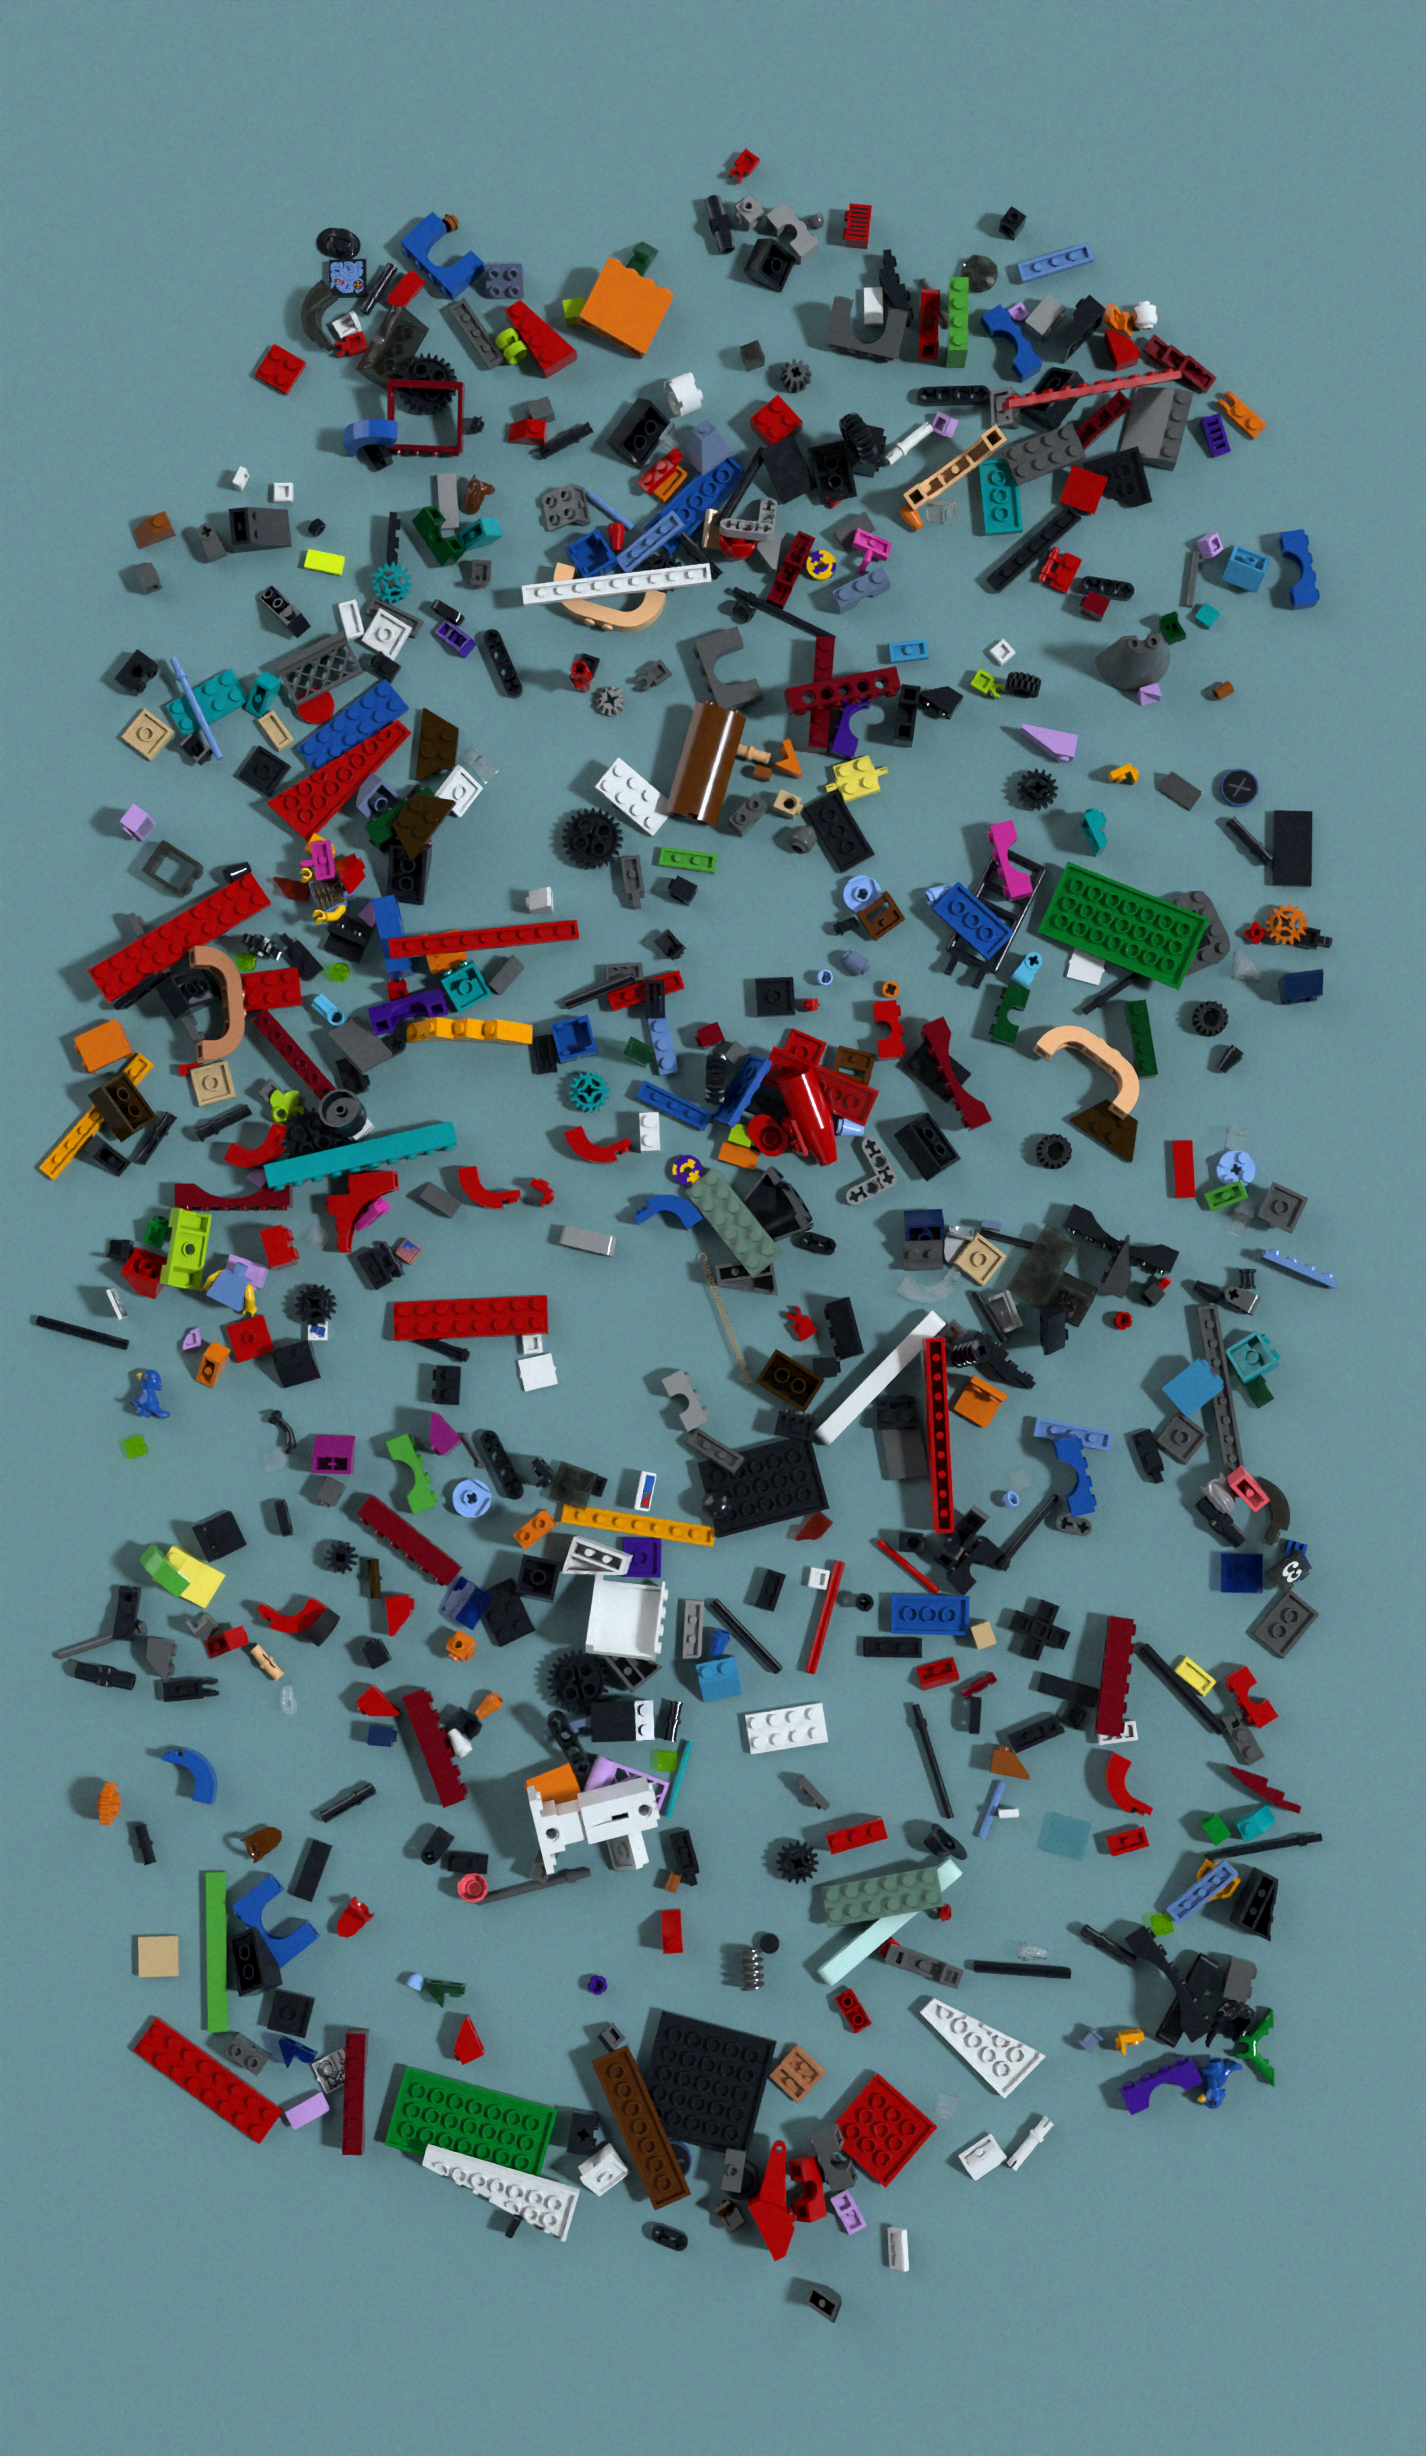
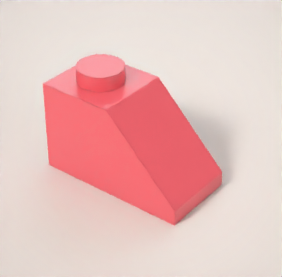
M1242 1465L1226 1477L1230 1487L1254 1512H1257L1270 1501L1256 1480Z

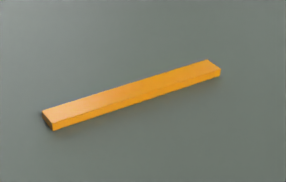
M138 1053L123 1072H126L135 1087H137L155 1065L141 1053ZM95 1105L88 1110L39 1167L53 1181L56 1180L106 1122Z
M563 1503L561 1523L710 1547L714 1545L716 1533L714 1527Z

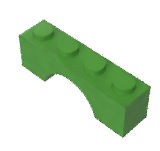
M407 1433L387 1441L386 1444L392 1460L403 1461L414 1471L415 1485L407 1495L413 1514H418L437 1506L438 1497L435 1490L431 1491L429 1484L432 1482L428 1472L424 1473L422 1465H425L422 1455H418L415 1448L418 1445L415 1437H411Z

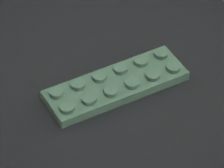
M715 1167L685 1191L753 1278L783 1254L781 1249Z
M937 1866L821 1888L828 1928L944 1907Z

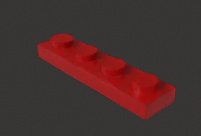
M679 970L649 979L664 980L665 995L685 989ZM645 981L607 994L612 1012L646 1001ZM649 984L650 1000L653 999V984ZM657 984V998L661 997V984Z

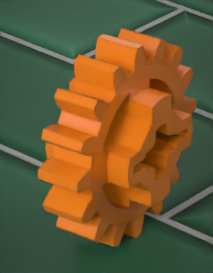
M1281 904L1280 910L1274 908L1275 914H1268L1271 921H1266V925L1270 926L1266 931L1271 933V940L1276 938V944L1282 941L1284 946H1286L1287 942L1294 945L1295 939L1300 942L1299 936L1306 935L1303 929H1308V925L1305 924L1308 919L1307 917H1302L1305 914L1304 911L1298 912V906L1292 909L1291 904H1288L1287 908H1284ZM1278 919V925L1274 929L1275 921ZM1282 920H1284V921L1287 922L1288 924L1290 923V927H1291L1292 930H1290L1289 927L1284 926V923H1283ZM1298 921H1300L1299 929L1296 930V924H1298Z
M113 1782L105 1783L103 1792H99L96 1810H98V1815H100L101 1825H113L115 1816L119 1815L121 1797L117 1789L118 1784Z

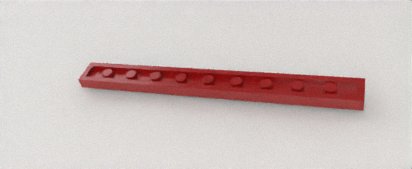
M1173 368L1162 370V374H1157L1156 371L1145 373L1144 377H1140L1139 374L1128 376L1127 380H1123L1122 377L1113 378L1109 383H1106L1105 380L1094 382L1092 386H1088V383L1079 384L1074 389H1071V386L1061 387L1060 391L1054 392V389L1042 391L1043 394L1037 395L1036 392L1027 393L1022 398H1019V395L1007 397L1008 400L1002 403V409L1004 411L1166 383L1182 378L1181 370L1174 371Z
M577 920L394 938L388 939L390 960L573 941L579 940Z

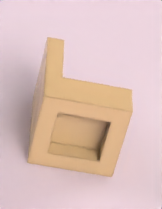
M988 1620L969 1627L978 1650L996 1644Z

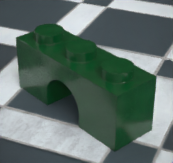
M436 505L423 507L412 520V523L441 567L454 565L466 552L465 548L457 536L442 537L441 527L446 520Z
M1010 983L1007 988L1003 987L1000 995L1003 1001L1001 1006L997 1005L994 1014L997 1020L995 1024H991L988 1033L992 1035L991 1041L1010 1047L1014 1045L1019 1026L1012 1024L1008 1020L1007 1013L1012 1009L1024 1011L1031 990Z

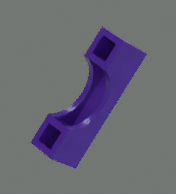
M857 685V689L860 692H865L863 686ZM866 699L861 700L856 705L842 704L840 713L843 715L841 721L837 720L834 731H837L835 738H831L829 749H832V756L848 761L853 760L859 739L851 732L849 721L856 712L869 709L871 701L868 702Z
M441 987L368 1008L375 1036L394 1031L395 1027L402 1020L412 1016L420 1015L433 1018L449 1014Z
M1182 2056L1176 2060V2063L1170 2066L1169 2064L1162 2065L1155 2073L1151 2074L1148 2072L1141 2075L1140 2079L1135 2082L1128 2081L1122 2084V2088L1119 2091L1129 2113L1133 2115L1149 2108V2099L1152 2091L1162 2083L1171 2082L1178 2084L1185 2091L1203 2083L1193 2059L1190 2056Z

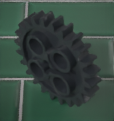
M422 353L420 354V359L413 356L414 362L407 360L408 367L402 365L403 372H398L399 377L405 380L415 378L416 380L436 381L435 378L437 376H442L444 378L440 381H457V377L454 376V369H450V363L445 364L444 358L438 361V355L431 358L430 353H428L427 358H424ZM420 370L426 371L423 375H418L417 373ZM397 388L398 392H401L399 394L400 399H404V405L410 404V410L416 407L418 414L422 409L425 415L428 410L434 414V409L436 408L441 412L442 405L448 408L447 401L453 402L451 396H456V391L419 389L417 392H412V389ZM431 393L438 394L435 398L428 397Z
M585 808L583 815L577 811L578 817L571 816L573 822H566L569 829H563V832L567 834L562 836V840L567 841L562 844L563 848H568L565 851L566 855L572 854L570 860L577 859V866L582 862L584 869L588 864L591 870H593L594 865L601 869V863L608 866V859L614 862L613 854L619 856V852L616 849H622V845L618 843L623 841V837L618 836L623 833L621 829H617L620 823H614V816L609 819L608 811L603 815L602 809L595 813V809L592 808L591 813H588ZM587 823L591 825V828L588 831H583L581 829L583 824ZM596 823H598L599 825L595 832L596 839H594L592 842L590 854H587V851L590 846L589 838H592L594 826ZM602 829L609 830L607 836H602L599 832ZM583 841L586 843V846L583 849H578L576 844ZM601 846L604 848V851L601 854H596L594 849Z
M312 1107L311 1112L304 1108V1114L297 1110V1117L290 1115L292 1121H285L288 1128L285 1130V1142H282L281 1145L287 1146L283 1153H290L288 1159L304 1156L303 1149L307 1146L312 1148L311 1154L317 1153L313 1143L307 1141L310 1137L303 1126L304 1123L307 1124L310 1134L316 1136L314 1141L320 1152L340 1147L337 1144L338 1142H343V1139L332 1134L320 1119L319 1112L316 1113L315 1108ZM314 1121H319L321 1124L320 1129L317 1131H313L311 1128ZM303 1130V1137L295 1139V1131ZM328 1138L329 1145L322 1148L320 1146L321 1139Z
M582 1649L579 1650L578 1655L575 1654L574 1650H571V1656L565 1652L564 1660L558 1657L559 1664H552L555 1671L549 1670L548 1672L553 1677L547 1678V1681L552 1682V1685L547 1688L554 1691L550 1694V1697H557L554 1703L562 1702L561 1709L567 1705L568 1712L575 1708V1713L577 1714L579 1708H582L583 1713H586V1707L590 1708V1703L599 1702V1698L605 1699L602 1693L609 1692L605 1685H609L610 1682L606 1681L605 1678L609 1677L610 1674H604L603 1671L607 1669V1666H600L603 1660L597 1662L595 1660L596 1654L591 1658L589 1657L590 1653L583 1655ZM574 1664L578 1666L579 1678L584 1680L581 1683L584 1696L582 1699L579 1695L578 1684L573 1682L576 1680ZM582 1665H589L592 1669L591 1674L584 1675L581 1672ZM568 1668L572 1671L570 1679H565L562 1676L563 1669ZM593 1684L595 1686V1693H586L585 1686ZM574 1688L576 1696L574 1698L567 1697L566 1689Z

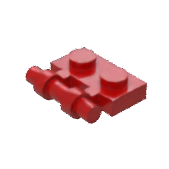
M1054 546L1051 552L1047 554V561L1044 567H1041L1039 571L1038 581L1045 583L1046 578L1052 580L1049 585L1050 588L1066 595L1082 559L1067 552L1064 553L1063 558L1058 557L1060 549ZM1053 564L1059 565L1055 573L1051 571Z

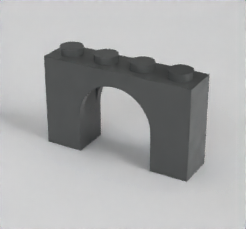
M836 295L825 343L829 344L828 347L839 349L841 346L847 348L846 351L852 353L863 351L869 357L880 355L887 361L898 359L909 312L890 308L883 335L875 341L864 342L856 338L850 329V316L854 299Z
M737 626L694 641L693 653L695 658H699L701 662L699 669L701 675L706 676L708 681L705 682L708 693H712L714 699L711 701L715 703V706L728 710L730 708L737 710L762 701L763 695L756 678L737 685H727L719 681L714 674V666L722 656L743 649V641Z

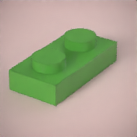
M1241 1179L1204 1194L1212 1212L1249 1197Z

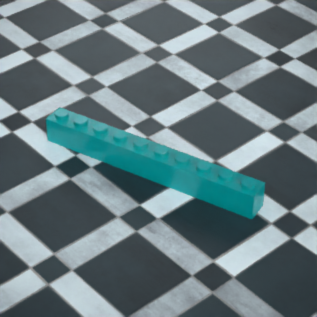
M448 1121L263 1166L269 1189H274V1192L285 1190V1186L293 1185V1187H299L304 1185V1182L310 1180L312 1183L323 1181V1177L327 1176L337 1178L342 1176V1173L348 1171L350 1174L358 1173L361 1171V1168L365 1167L375 1169L380 1167L379 1164L386 1162L387 1165L398 1163V1160L406 1158V1161L416 1159L417 1155L420 1154L430 1156L436 1154L435 1151L443 1149V1152L454 1150V1146H457V1139L453 1123Z

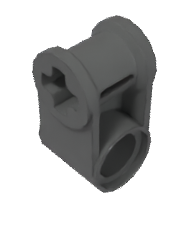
M208 523L200 525L198 535L210 563L227 556V552L213 526ZM206 532H209V537H206Z
M1236 1286L1226 1287L1222 1290L1221 1298L1225 1303L1253 1316L1261 1299L1259 1296ZM1233 1291L1235 1298L1230 1299L1228 1292Z

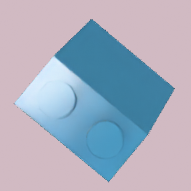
M1234 545L1221 580H1224L1229 585L1242 587L1247 592L1257 593L1270 558Z
M734 1656L696 1663L704 1702L742 1694Z

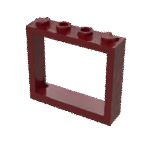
M388 379L387 420L395 421L396 388L458 391L457 446L394 444L393 447L387 446L388 450H392V454H403V451H410L412 455H421V451H428L429 455L440 456V452H447V456H459V453H463L464 382Z

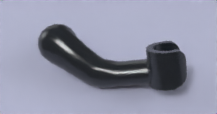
M274 1410L268 1422L271 1424L277 1423L283 1429L286 1435L285 1444L288 1447L285 1453L290 1454L291 1449H295L297 1446L294 1432L282 1419V1413L279 1410Z

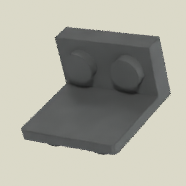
M571 483L542 496L548 531L552 532L574 522L583 526L591 524L585 489Z

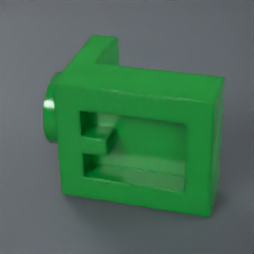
M154 1216L148 1222L143 1242L162 1248L169 1228V1220L163 1216Z

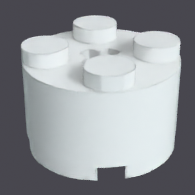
M691 372L664 382L665 391H669V396L667 397L669 405L675 415L679 414V418L702 407L700 400L703 399V394L699 388H696L694 384L695 379Z

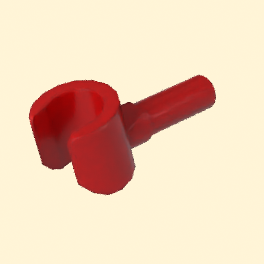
M204 1063L181 1064L178 1066V1074L180 1077L188 1076V1069Z

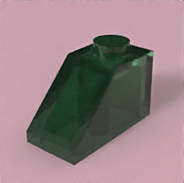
M630 1036L624 1051V1058L626 1061L646 1068L648 1064H652L655 1054L652 1053L653 1047Z

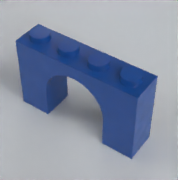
M432 211L400 241L401 252L406 258H411L414 261V265L419 271H424L427 274V278L432 284L436 283L440 287L439 289L445 297L449 296L454 300L485 271L484 262L470 250L453 266L439 267L434 265L428 259L429 251L447 233L445 223Z
M271 1874L232 1907L234 1908L233 1913L235 1916L245 1922L246 1930L257 1927L281 1969L318 1939L320 1934L309 1920L293 1933L284 1937L274 1936L264 1928L261 1918L263 1908L270 1900L284 1890L276 1877Z

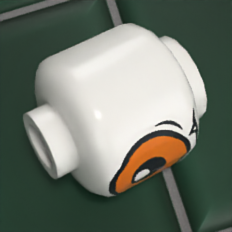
M1149 301L1139 302L1138 306L1132 311L1133 325L1139 331L1151 330L1157 324L1156 306L1151 305Z

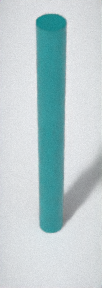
M686 1740L664 1814L667 1818H672L694 1743L692 1741Z

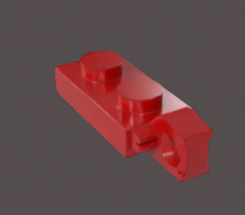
M674 448L638 479L636 483L650 495L677 471L676 467L684 459L683 455L677 448Z

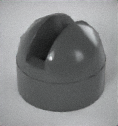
M821 212L808 219L814 229H820L824 224Z

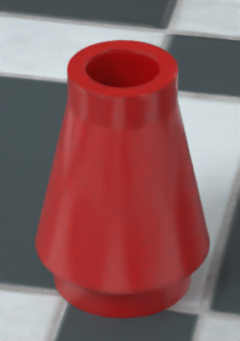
M623 523L608 524L607 533L611 551L620 552L622 551L625 528H623Z

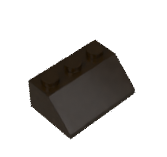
M125 1071L99 1086L88 1095L121 1143L157 1119V1116Z
M775 1349L755 1382L805 1413L825 1379Z

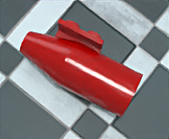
M813 1067L802 1068L779 1078L777 1084L790 1114V1118H781V1128L789 1138L788 1146L790 1150L805 1157L808 1156L809 1151L819 1166H826L837 1161L833 1119Z

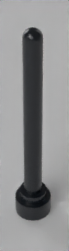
M1057 1494L1051 1496L1005 1555L1002 1554L994 1562L1004 1572L1008 1570L1011 1558L1059 1500Z

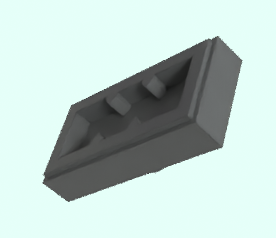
M642 962L604 965L605 983L629 973H633L636 983L643 982Z
M727 2148L721 2190L740 2193L746 2151Z

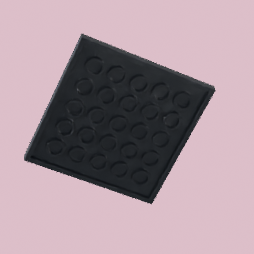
M662 2010L644 2082L668 2138L725 2154L727 2148L746 2151L745 2159H747L777 2040Z

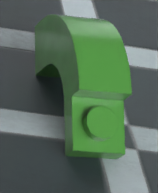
M151 1544L139 1558L140 1563L149 1574L176 1598L191 1584L189 1578L169 1562L164 1556L162 1548L157 1544L154 1546Z

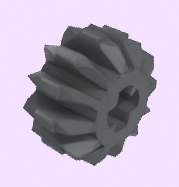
M795 359L792 360V364L786 362V367L781 368L782 375H780V380L784 381L783 387L789 386L790 392L793 388H796L797 393L800 387L805 390L806 384L811 383L810 377L812 372L808 371L809 365H803L802 360L796 363Z

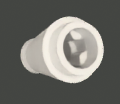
M454 1728L447 1733L454 1753L459 1758L466 1756L473 1750L471 1748L472 1744L458 1729Z

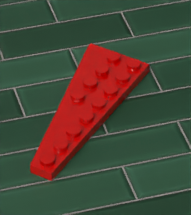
M396 720L369 739H366L361 744L270 800L267 805L309 842L313 834H317L359 790V787L371 773L374 774L412 733L399 720Z

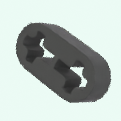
M1061 1514L1055 1519V1527L1062 1532L1086 1536L1092 1530L1091 1523L1084 1518ZM1065 1517L1067 1522L1072 1523V1526H1065L1063 1529L1061 1524H1059V1520H1063ZM1082 1522H1085V1526L1088 1529L1081 1533L1079 1528H1075V1524L1081 1525Z

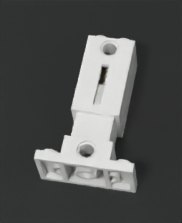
M646 1776L578 1793V1799L555 1805L554 1800L542 1803L540 1791L536 1792L535 1786L527 1787L546 1874L554 1873L553 1866L557 1865L555 1853L565 1851V1845L586 1839H588L589 1844L658 1827L657 1820L660 1819L656 1805V1798L651 1782L647 1783Z

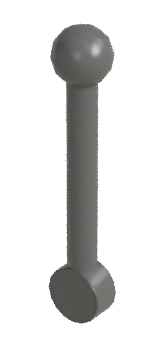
M463 1433L461 1435L462 1440L466 1441L468 1447L470 1448L471 1452L473 1453L474 1457L478 1462V1467L480 1469H483L485 1467V1462L481 1461V1459L479 1458L477 1452L475 1451L474 1447L468 1439L469 1435L467 1433Z

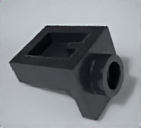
M379 651L378 655L375 654L370 661L372 671L392 683L401 669V665L386 657L381 651Z

